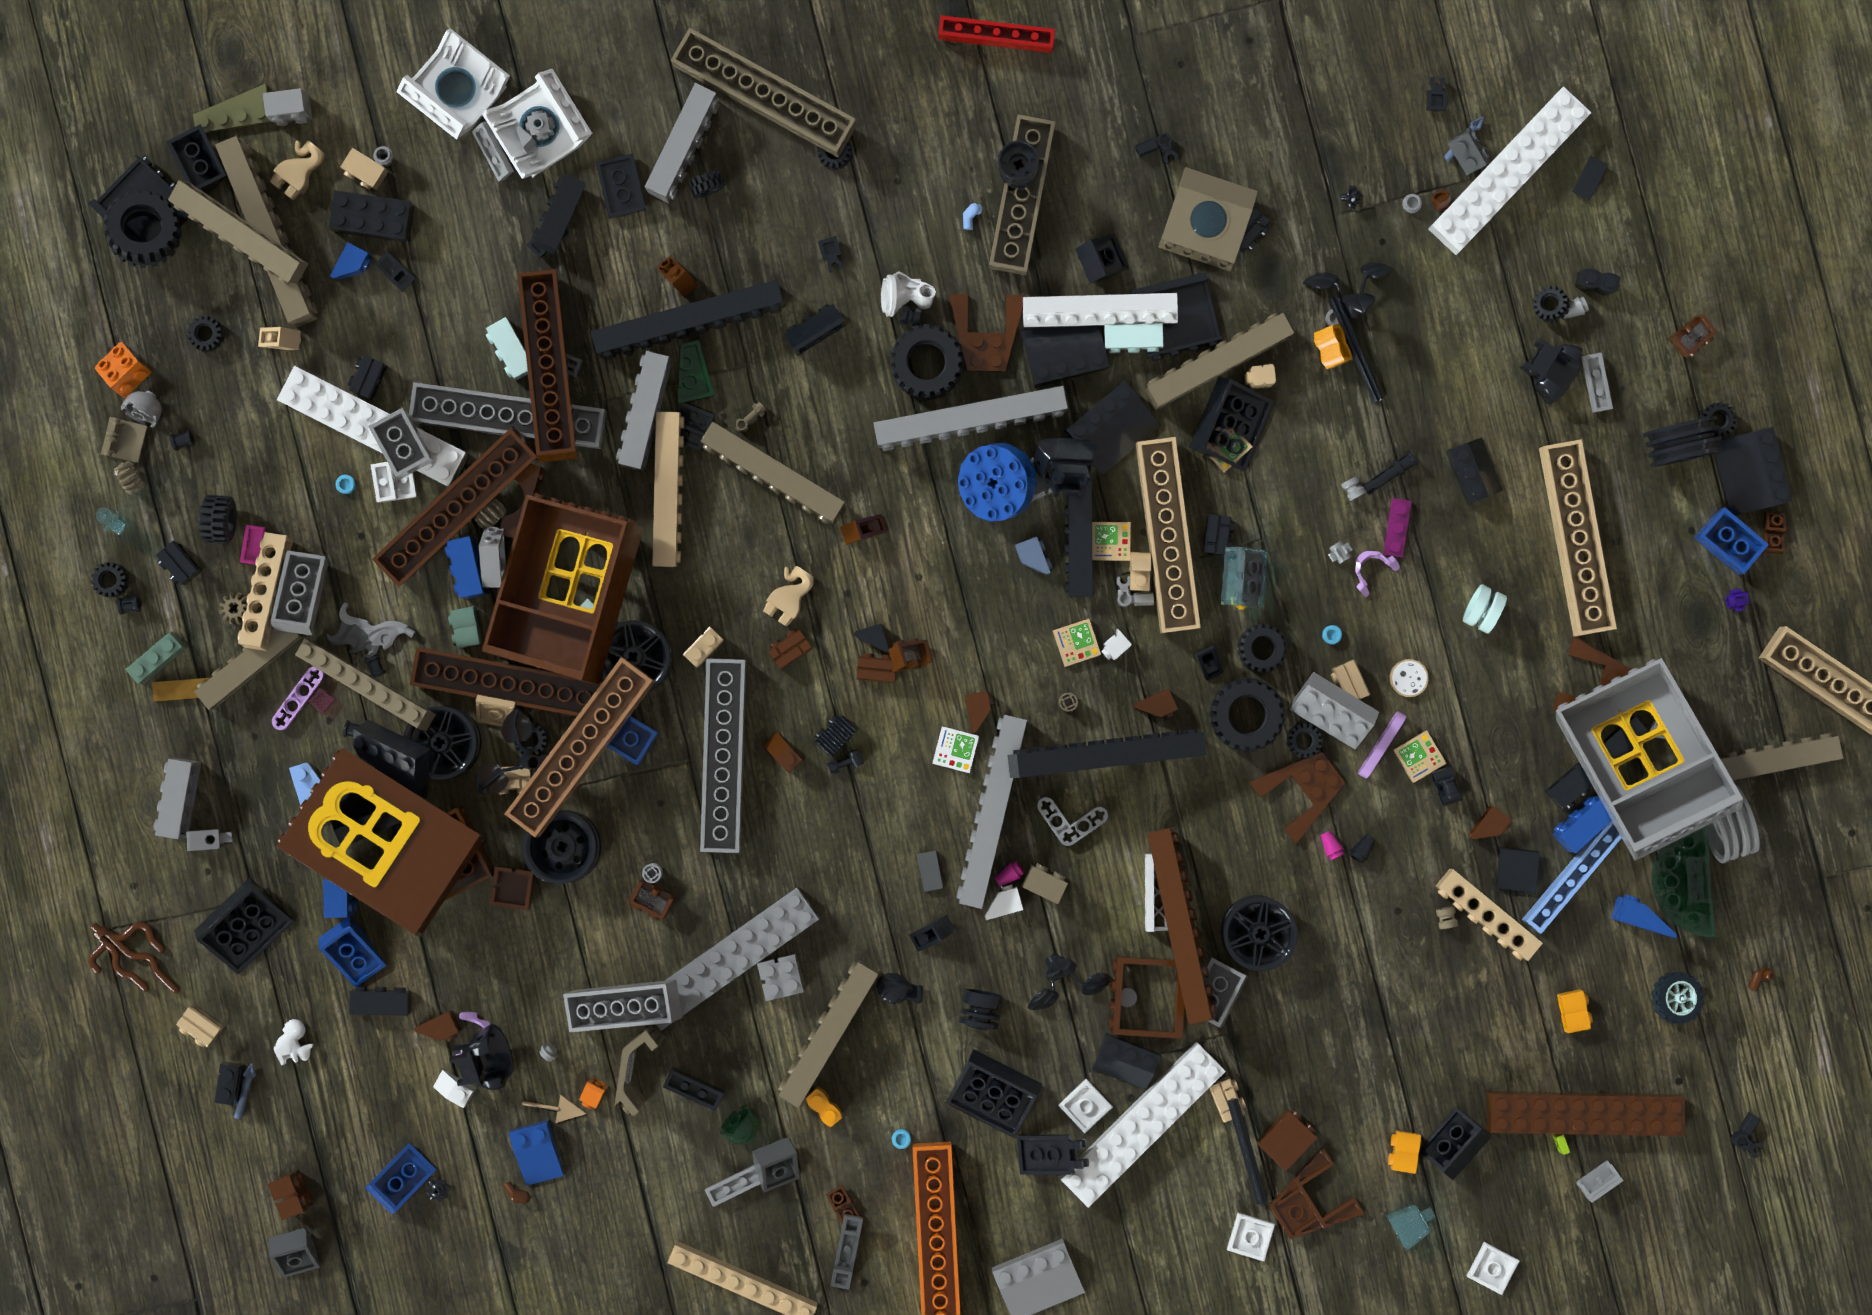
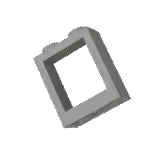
M489 527L484 529L479 544L482 587L500 588L506 568L504 529Z

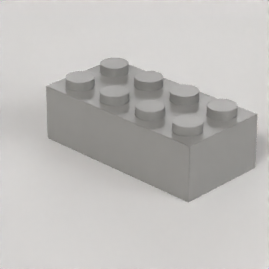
M287 550L271 617V624L274 630L312 636L328 567L325 556Z
M1315 672L1311 674L1297 693L1289 709L1353 749L1359 746L1375 725L1379 711Z
M173 758L168 759V762L165 763V781H162L160 787L162 798L157 805L159 815L158 819L154 822L156 836L173 839L187 838L186 832L190 830L201 762Z

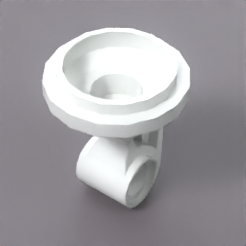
M899 271L893 275H887L883 279L881 288L882 311L886 316L893 317L910 300L916 303L919 308L928 309L932 306L936 293L935 288L925 282H921V279H911Z

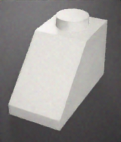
M1011 884L1001 887L1002 891H998L985 914L986 920L1023 910L1017 886L1013 887Z
M442 1070L433 1087L449 1101L462 1108L466 1107L476 1088L470 1084L458 1086L457 1081L459 1078Z

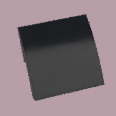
M691 403L677 405L675 412L681 413V417H684V428H681V436H684V445L701 451L703 446L701 439L713 422L715 413Z
M1501 847L1497 864L1499 868L1496 888L1535 892L1539 851Z

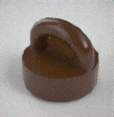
M1444 190L1434 193L1431 197L1432 204L1437 211L1447 209L1452 202L1449 192Z

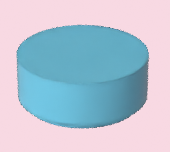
M341 475L336 480V488L340 493L350 494L356 488V481L349 475Z
M1330 625L1323 630L1322 638L1327 644H1336L1341 640L1342 632L1339 627Z
M898 1129L892 1135V1143L898 1149H905L911 1143V1135L905 1129Z

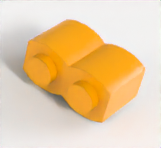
M1340 324L1331 325L1314 333V343L1320 350V359L1326 369L1334 368L1352 360V354Z
M1580 989L1557 994L1564 1031L1573 1033L1591 1029L1590 1024L1593 1023L1591 1013L1587 1011V1005L1589 1004L1587 994Z
M816 1086L807 1094L806 1101L808 1105L819 1113L821 1120L827 1126L832 1127L842 1118L841 1109L836 1103L830 1101L824 1089Z
M1399 1130L1392 1134L1391 1146H1394L1393 1153H1390L1388 1157V1165H1391L1392 1170L1416 1174L1421 1142L1420 1134Z

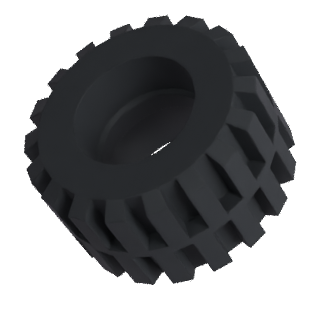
M206 495L199 515L201 539L204 543L229 544L233 539L237 522L235 501L232 496Z
M1268 624L1252 626L1244 631V634L1239 638L1237 652L1240 656V661L1245 664V667L1254 672L1275 670L1283 663L1284 658L1287 656V640L1283 637V633L1274 626L1272 627ZM1266 637L1272 642L1273 653L1268 659L1260 660L1253 655L1251 647L1255 639Z

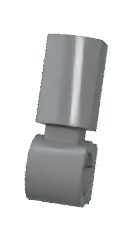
M1130 576L1127 577L1126 584H1122L1120 577H1117V585L1120 587L1117 599L1119 606L1126 608L1130 604H1134V606L1154 605L1153 592L1134 593V595H1131V590L1128 589L1130 586Z

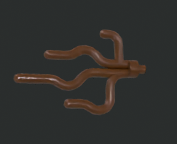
M136 922L119 935L112 933L105 925L100 927L97 923H94L91 926V929L95 932L93 936L101 943L88 959V964L92 971L96 974L101 973L102 969L96 963V959L107 949L112 954L114 971L122 978L132 980L142 991H148L149 986L138 975L121 967L119 949L131 960L148 961L154 975L173 993L179 992V987L160 970L158 961L154 956L144 952L135 953L122 942L141 929L145 931L149 943L159 953H163L165 947L155 938L154 931L150 925L145 922Z

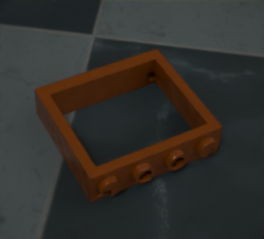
M1116 956V960H1113L1112 965L1115 979L1111 980V991H1114V997L1110 999V1010H1113L1112 1018H1109L1108 1022L1111 1033L1113 1035L1182 1039L1185 1005L1177 969L1173 1031L1120 1028L1123 965L1140 964L1176 967L1175 959Z

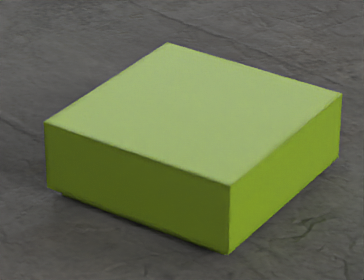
M1553 1134L1558 1151L1563 1155L1570 1153L1564 1134Z

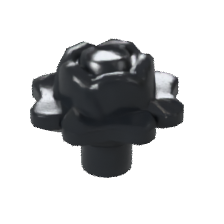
M1350 186L1347 193L1341 195V201H1347L1349 208L1355 209L1356 204H1359L1362 200L1361 192L1356 189V186Z
M435 1178L434 1182L430 1181L428 1183L429 1188L426 1193L430 1195L431 1200L436 1199L440 1202L443 1198L448 1197L450 1187L446 1185V1180Z

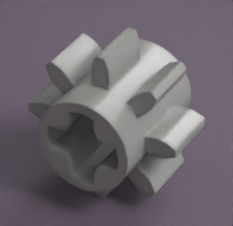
M1341 540L1329 548L1331 553L1328 556L1332 562L1337 560L1341 564L1352 557L1349 552L1353 549L1348 542L1344 544Z

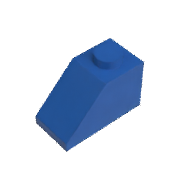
M347 242L330 277L339 281L361 274L371 265L372 259L370 258L372 256Z

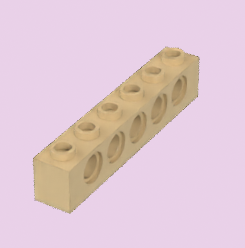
M265 532L264 538L260 541L261 550L256 558L255 574L251 579L252 588L247 596L248 605L242 616L243 626L242 630L238 633V643L245 648L267 651L272 631L271 617L287 550L291 551L293 540L286 535ZM276 551L275 556L270 558V554ZM271 569V574L265 577L266 572ZM267 588L266 593L261 595V591ZM262 606V611L257 614V609ZM258 625V629L252 632L253 627Z
M1449 869L1437 883L1438 893L1442 897L1452 899L1454 901L1453 906L1461 912L1464 909L1469 913L1467 917L1475 924L1477 922L1481 923L1484 926L1482 930L1490 936L1494 934L1498 937L1497 942L1504 948L1510 947L1513 950L1512 954L1520 961L1522 959L1529 961L1543 944L1454 869ZM1457 886H1460L1462 888V894L1456 897L1454 895V889ZM1475 898L1477 906L1474 909H1470L1469 901ZM1486 911L1492 913V918L1489 921H1485L1483 918ZM1505 923L1507 926L1504 933H1500L1498 930L1499 925ZM1519 935L1522 939L1521 943L1515 946L1513 939Z

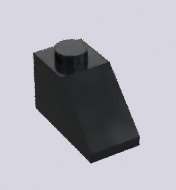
M945 915L916 930L909 936L919 952L955 933L956 930L948 916Z

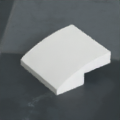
M388 462L371 464L377 503L417 497L413 473L398 479L395 477Z

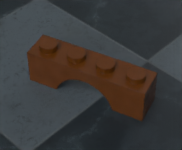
M530 464L515 478L523 489L524 500L521 507L515 513L503 516L500 529H504L505 537L514 539L526 495L534 497V493L540 494L538 486L545 477L543 467Z

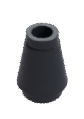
M1365 834L1351 849L1350 857L1359 863H1363L1364 860L1367 861L1375 839Z

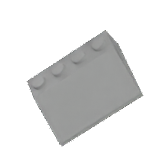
M1063 1239L992 1267V1273L1010 1315H1032L1085 1293Z

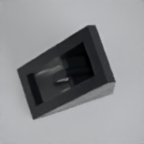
M881 624L854 632L853 636L888 653L889 647Z
M1213 645L1193 654L1206 681L1223 673Z

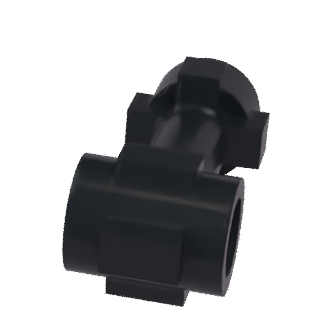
M859 749L848 752L849 757L837 762L835 759L830 760L827 765L831 774L839 773L840 768L850 764L853 767L864 764V758Z

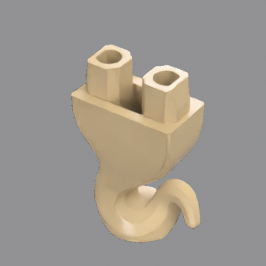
M297 140L295 142V151L299 156H306L308 153H311V157L288 159L281 162L273 170L275 174L270 180L278 189L285 182L289 183L290 186L284 194L292 200H295L300 193L304 195L309 187L310 174L321 165L324 159V152L309 140L302 148Z
M798 566L793 569L791 574L789 573V568L785 567L784 577L789 582L801 578L802 583L775 589L766 600L768 602L763 610L771 617L777 609L783 611L784 613L778 621L786 627L793 619L796 620L800 614L801 599L811 590L814 584V577Z

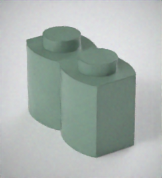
M472 606L450 611L451 615L448 616L450 627L454 628V634H452L453 645H457L458 649L483 645L476 607Z

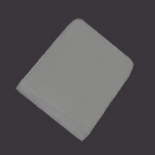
M517 126L516 129L522 148L528 154L536 145V141L523 128Z

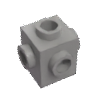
M535 111L532 112L531 116H527L526 130L532 137L537 140H544L549 138L548 136L554 135L553 128H555L553 118L546 112ZM541 122V126L537 127L536 123Z

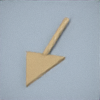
M560 1095L558 1107L526 1101L522 1102V1105L557 1111L556 1123L586 1114L562 1095Z

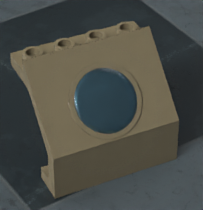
M1185 167L1158 248L1231 272L1258 191Z

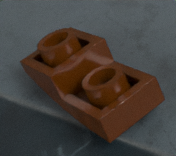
M1765 513L1763 540L1769 545L1763 553L1783 554L1785 552V513Z
M843 1185L826 1194L842 1224L844 1214L861 1217Z

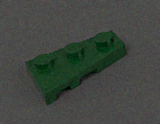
M699 340L680 344L677 405L713 397L714 391Z

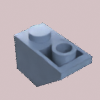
M1035 537L1015 545L1021 564L1045 575L1050 574L1049 569H1052L1049 558L1045 559L1043 551H1045L1042 540L1038 541V538Z

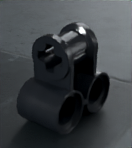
M1450 766L1431 772L1443 806L1462 800L1461 791L1456 784V777Z

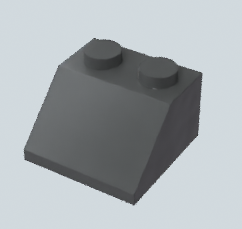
M788 1137L752 1151L753 1164L764 1192L799 1179L797 1152Z
M307 1228L297 1229L269 1238V1257L283 1278L320 1268L314 1241Z

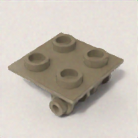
M110 417L101 454L139 463L147 426Z

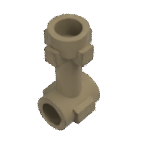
M760 402L752 405L753 410L744 419L738 418L735 421V429L738 432L746 433L749 430L748 425L758 415L761 417L765 415L764 412L767 409Z

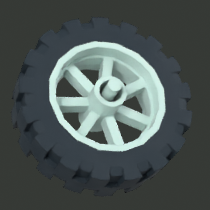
M1673 972L1666 973L1665 976L1659 978L1658 982H1655L1653 986L1655 987L1654 991L1652 990L1651 996H1653L1651 1003L1655 1007V1013L1659 1014L1662 1020H1666L1668 1023L1686 1024L1690 1020H1695L1697 1018L1696 1015L1701 1013V1006L1704 1005V992L1701 991L1702 986L1699 982H1696L1697 979L1695 977L1689 976L1690 974ZM1679 984L1684 987L1681 991H1679ZM1673 985H1674V992H1675V993H1673V992L1670 990ZM1674 1002L1671 1009L1669 1003ZM1678 1004H1679L1680 1008L1682 1009V1011H1680V1012H1676V1011H1677Z

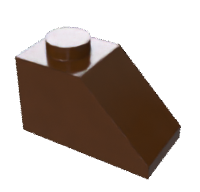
M882 514L855 520L840 527L846 545L887 532Z
M1169 688L1132 704L1135 709L1157 717L1164 716L1165 719L1174 716V711L1178 710Z
M987 691L964 695L972 733L978 730L990 712V706L994 705L992 694H988Z
M778 732L763 745L788 773L803 761L801 756Z
M1489 805L1467 837L1478 839L1498 836L1502 833L1505 834L1511 827L1509 823L1512 819L1496 807Z
M450 1010L416 1026L414 1031L440 1041L446 1039L448 1042L458 1037L457 1033L461 1031V1028L453 1011Z

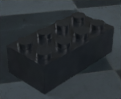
M334 190L329 229L336 233L409 243L415 205L411 201Z

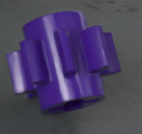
M1741 588L1729 590L1730 595L1725 597L1728 609H1733L1734 612L1744 611L1745 606L1749 605L1747 592H1742Z

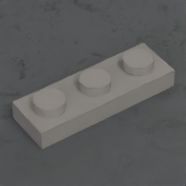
M487 121L481 122L472 133L498 182L504 181L514 170Z
M1602 353L1582 356L1581 359L1592 413L1613 409Z
M752 1165L705 1188V1192L714 1207L759 1185L760 1181L755 1167Z

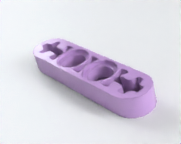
M314 666L306 671L273 716L272 725L275 729L285 730L290 727L325 678L324 672ZM312 671H319L318 675L320 678H315L311 682L315 684L314 687L310 683L305 682L306 679L310 681L313 678ZM302 685L309 687V693L306 696H302L299 692ZM292 700L298 704V708L294 712L288 709V704ZM286 713L292 715L291 718L286 716L284 719L285 725H278V718H283Z
M1397 711L1359 769L1358 774L1365 779L1370 776L1406 719L1404 714Z

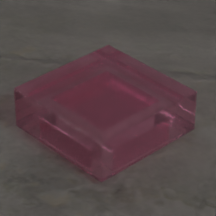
M320 687L309 699L308 703L321 714H324L336 699Z

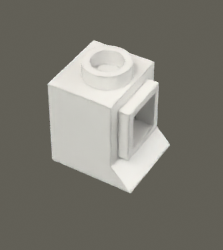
M1116 629V636L1113 635L1104 643L1105 647L1101 652L1108 660L1110 658L1115 660L1132 644L1119 629Z

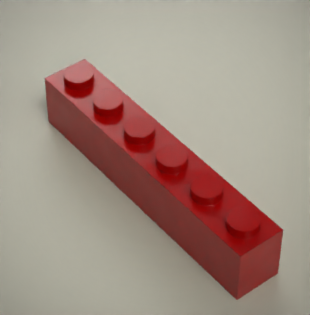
M941 15L938 40L1052 53L1055 29Z

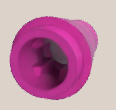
M1331 831L1320 835L1326 857H1329L1330 861L1344 855V848Z
M1017 861L1010 862L995 876V880L999 886L1020 879L1024 871Z

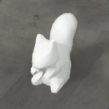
M292 1019L285 1024L283 1028L284 1034L279 1037L276 1046L273 1047L281 1065L286 1064V1060L292 1058L297 1063L298 1056L303 1061H307L310 1057L311 1048L314 1044L300 1046L298 1040L304 1036L306 1028L299 1020Z

